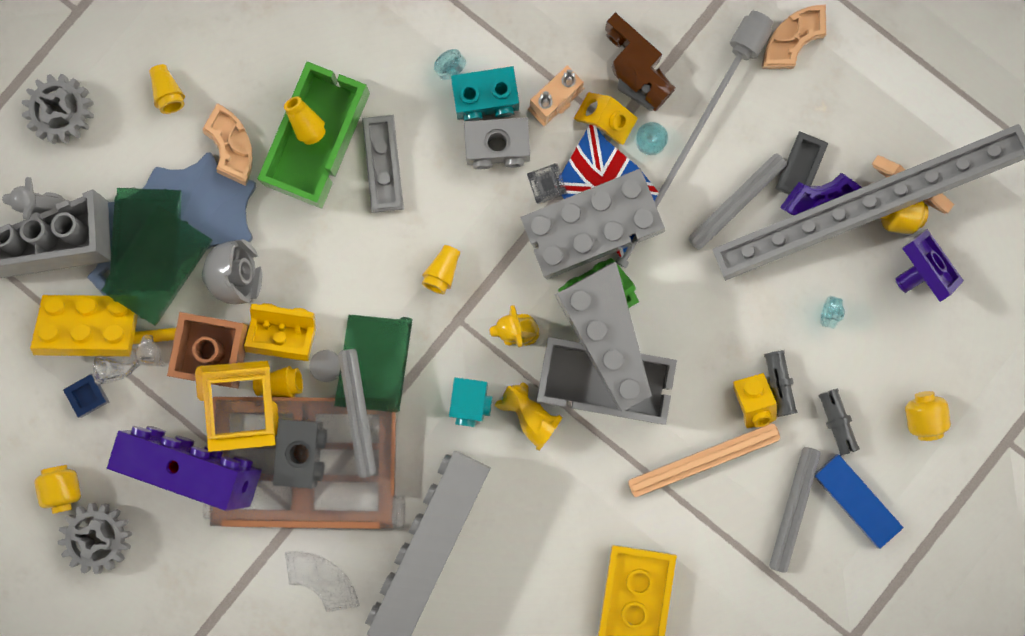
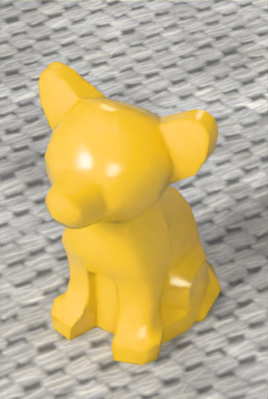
M512 305L510 306L509 315L498 319L496 325L490 327L489 334L492 337H500L505 345L517 344L519 348L536 342L539 338V327L536 321L528 314H517L515 306Z
M522 382L520 385L507 386L503 394V400L496 401L495 407L503 411L516 412L523 433L536 446V450L540 451L563 417L560 414L557 416L550 415L540 403L529 399V387L526 383Z

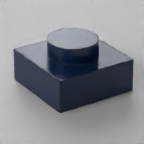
M90 374L63 389L78 418H82L109 403L95 374Z

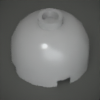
M242 239L218 244L207 255L202 270V280L216 299L227 304L250 303L251 299H256L259 296L262 286L261 267L255 269L253 257H258L250 242Z

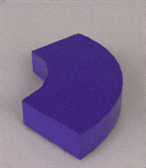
M840 173L833 181L822 186H808L798 182L780 208L794 216L862 187L843 173Z

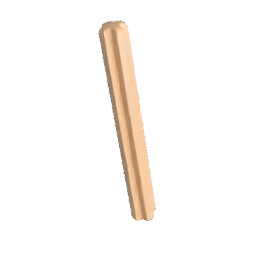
M773 423L634 477L628 481L629 488L634 497L642 496L778 442L780 440L779 431Z

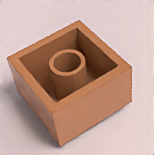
M179 312L167 376L196 381L195 369L198 366L243 363L246 353L244 344L249 326L244 323ZM240 381L211 384L239 389Z

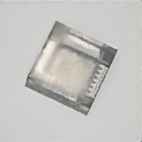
M557 163L527 173L537 204L568 194Z

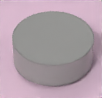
M321 350L314 354L310 360V372L319 381L332 382L341 374L339 357L333 351Z

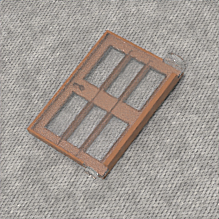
M213 397L215 434L266 429L263 397ZM272 397V401L278 406L279 419L323 422L322 429H327V443L325 449L320 451V462H324L322 482L318 481L317 487L312 489L274 486L273 475L276 445L223 450L222 456L233 459L234 456H240L252 460L253 467L262 469L251 507L224 511L203 503V518L210 519V526L404 528L405 496H395L397 398H364L376 474L371 477L361 478L357 473L345 398ZM299 444L294 450L296 460L304 463L308 459L309 452L304 445Z

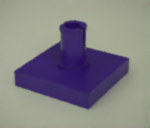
M928 229L918 234L902 248L914 265L895 278L897 285L904 293L926 282L936 298L941 302L951 296L964 281Z

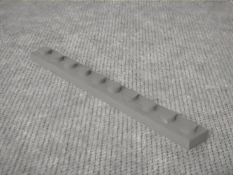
M1019 124L716 247L712 250L723 277L726 281L1025 160V134Z

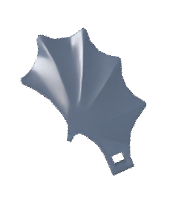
M211 152L206 153L197 163L185 169L170 170L155 167L146 185L136 195L122 201L108 202L111 262L98 263L87 278L103 296H110L131 277L152 269H164L167 272V281L174 282L180 266L191 257L225 242L242 239L251 242L253 236L247 224L246 207L249 198L256 189V183L248 180L247 185L244 186L217 173L218 163ZM108 270L116 277L110 283L103 276Z

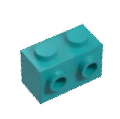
M514 66L451 75L457 120L479 121L483 119V116L495 114L496 118H504L514 115V111H519V97Z
M454 377L449 417L456 418L455 425L475 427L476 421L483 422L484 416H490L493 397L487 396V382Z

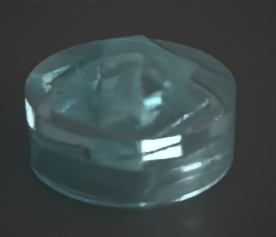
M448 50L437 58L434 70L442 80L451 79V75H458L464 69L466 59L459 50Z
M645 123L636 134V145L642 153L656 155L667 144V131L659 123Z
M832 295L827 297L821 314L820 323L822 326L834 329L837 323L843 320L845 310L842 305V298Z

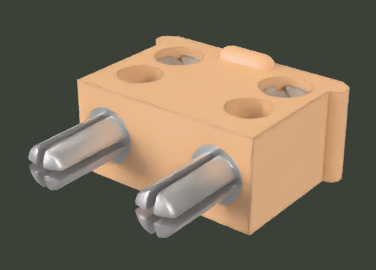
M567 65L530 99L528 111L543 126L547 125L558 113L562 114L570 107V102L585 89L583 87L584 82Z

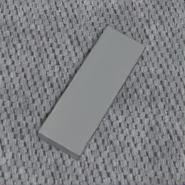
M394 115L362 118L371 211L376 213L404 210Z

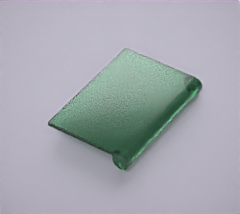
M350 314L348 316L343 350L355 349L357 351L366 410L395 413L400 411L413 321L409 317L391 319ZM340 369L334 406L347 408Z

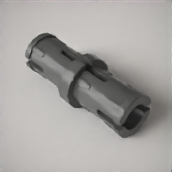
M784 350L764 354L770 377L768 384L773 391V396L777 403V417L798 413L791 388L794 382L793 378H789Z
M838 388L819 394L818 396L821 399L829 421L826 422L828 429H832L840 456L849 454V450L852 452L860 450L850 425L852 418L846 414Z

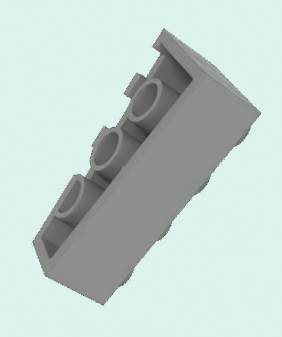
M92 189L82 193V197L73 201L65 200L55 204V208L41 214L38 212L33 213L30 219L23 220L14 225L6 224L1 226L0 278L111 262L108 201Z
M613 262L555 294L617 409L624 412L652 396L617 263Z

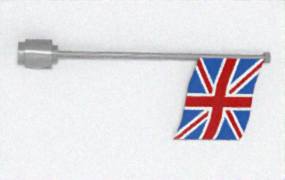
M753 10L749 16H744L730 41V45L733 47L732 52L736 55V58L659 192L644 175L656 207L661 202L742 59L757 58L772 33L771 26L773 21L765 14ZM589 124L559 177L560 180L558 181L562 183L560 185L562 186L561 188L566 187L568 193L562 197L566 199L640 168L608 142L595 125ZM635 234L629 236L632 246L616 252L620 257L615 262L624 268H627L629 264L627 259L638 242Z

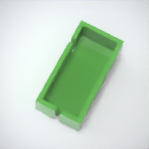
M307 61L292 97H300L302 101L324 120L326 133L320 141L311 145L299 141L285 112L257 179L268 188L322 209L333 184L329 175L336 177L370 95L367 85L339 74L337 79L333 71Z

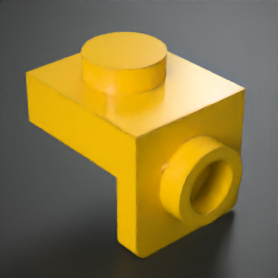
M764 373L733 381V389L743 411L744 424L747 429L764 427L777 419V403Z

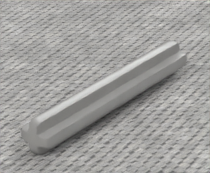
M776 153L765 162L690 235V243L698 250L702 249L786 167L787 162L784 158Z
M355 349L342 350L339 352L338 357L357 473L361 478L371 477L376 474V466L357 351Z
M804 447L802 449L769 564L771 569L786 573L789 567L821 455L820 451L813 448Z

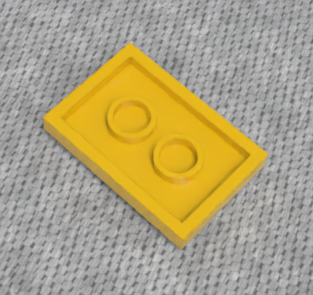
M42 295L30 349L33 355L131 357L140 300L138 296Z
M612 544L598 636H665L677 555Z

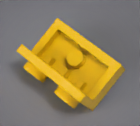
M269 303L261 305L251 304V321L244 344L245 352L309 361L316 331L315 314L303 308H280Z

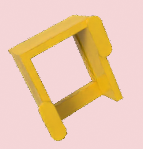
M268 360L208 366L201 365L195 369L197 398L200 401H204L208 452L276 445L275 436L277 435L279 419L278 406L272 401ZM262 379L266 429L215 434L211 383Z

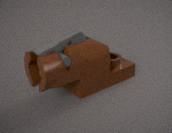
M615 12L607 20L605 31L607 32V38L615 46H623L625 48L612 64L613 73L619 79L617 88L643 107L656 112L672 95L676 87L670 83L659 68L657 70L654 69L660 62L662 53Z

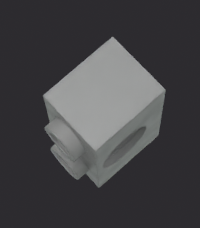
M528 118L464 121L467 165H473L474 169L492 168V164L505 163V167L513 168L524 166V162H530ZM494 138H501L506 142V147L502 151L496 152L489 148V142Z

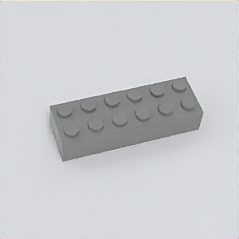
M454 451L452 456L445 455L438 469V473L443 476L438 485L431 484L423 501L428 507L424 515L419 513L415 517L409 533L414 535L411 543L405 542L402 545L394 563L400 566L396 574L391 572L387 576L380 591L385 597L382 603L376 602L365 624L370 626L367 633L368 636L412 635L491 467L458 451Z

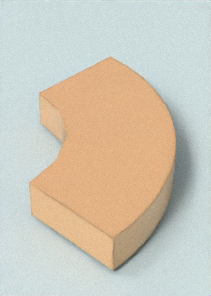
M826 4L801 9L790 15L778 26L766 45L762 69H793L801 48L812 40L822 39L826 36Z
M217 103L203 127V134L212 139L219 150L220 159L216 168L217 173L246 186L250 178L253 162L249 137L239 119L231 111Z
M879 155L872 163L873 168L886 178L906 170L901 165ZM943 193L924 200V203L944 214H948L954 206Z

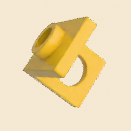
M591 92L587 93L574 117L577 122L597 126L614 141L624 145L638 119L612 96ZM597 102L595 111L586 116L588 107L592 103Z

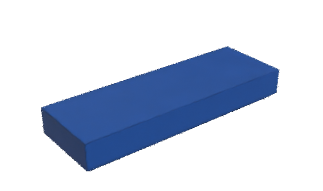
M836 454L815 473L814 477L878 549H881L904 528L839 454Z

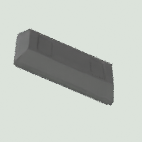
M799 131L787 159V165L783 169L775 189L790 194L798 182L811 186L829 143Z

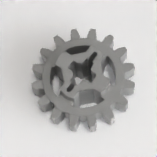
M51 74L47 75V83H42L37 79L35 82L38 88L35 91L29 88L26 90L31 95L30 100H22V104L29 108L28 111L22 113V117L31 120L27 124V128L31 131H36V136L42 140L47 137L48 141L52 144H56L58 137L65 144L69 143V135L71 134L79 139L81 136L78 130L80 128L89 129L85 119L94 117V114L87 110L88 107L94 105L91 99L85 98L89 91L84 87H79L80 83L76 79L72 78L69 81L68 77L64 74H60L58 81ZM76 102H77V112H75V107H74V105H75ZM50 104L62 107V110L67 113L63 114L54 111Z
M89 503L87 510L83 506L75 508L77 517L67 515L65 519L69 526L59 528L60 532L66 534L65 539L58 541V545H66L67 548L61 556H71L73 558L69 565L71 568L81 564V573L89 572L91 567L94 574L102 573L103 566L107 570L115 568L113 560L117 562L123 561L125 557L121 550L131 548V545L124 542L125 538L132 536V532L124 531L123 529L129 522L128 519L119 521L118 516L121 511L116 509L109 513V504H102L99 510L96 503ZM94 516L90 520L89 526L79 527L85 519ZM109 524L112 526L115 535L112 534ZM96 532V537L104 542L94 544L95 540L85 534ZM76 541L81 549V552L77 548ZM102 550H112L105 558L97 560Z

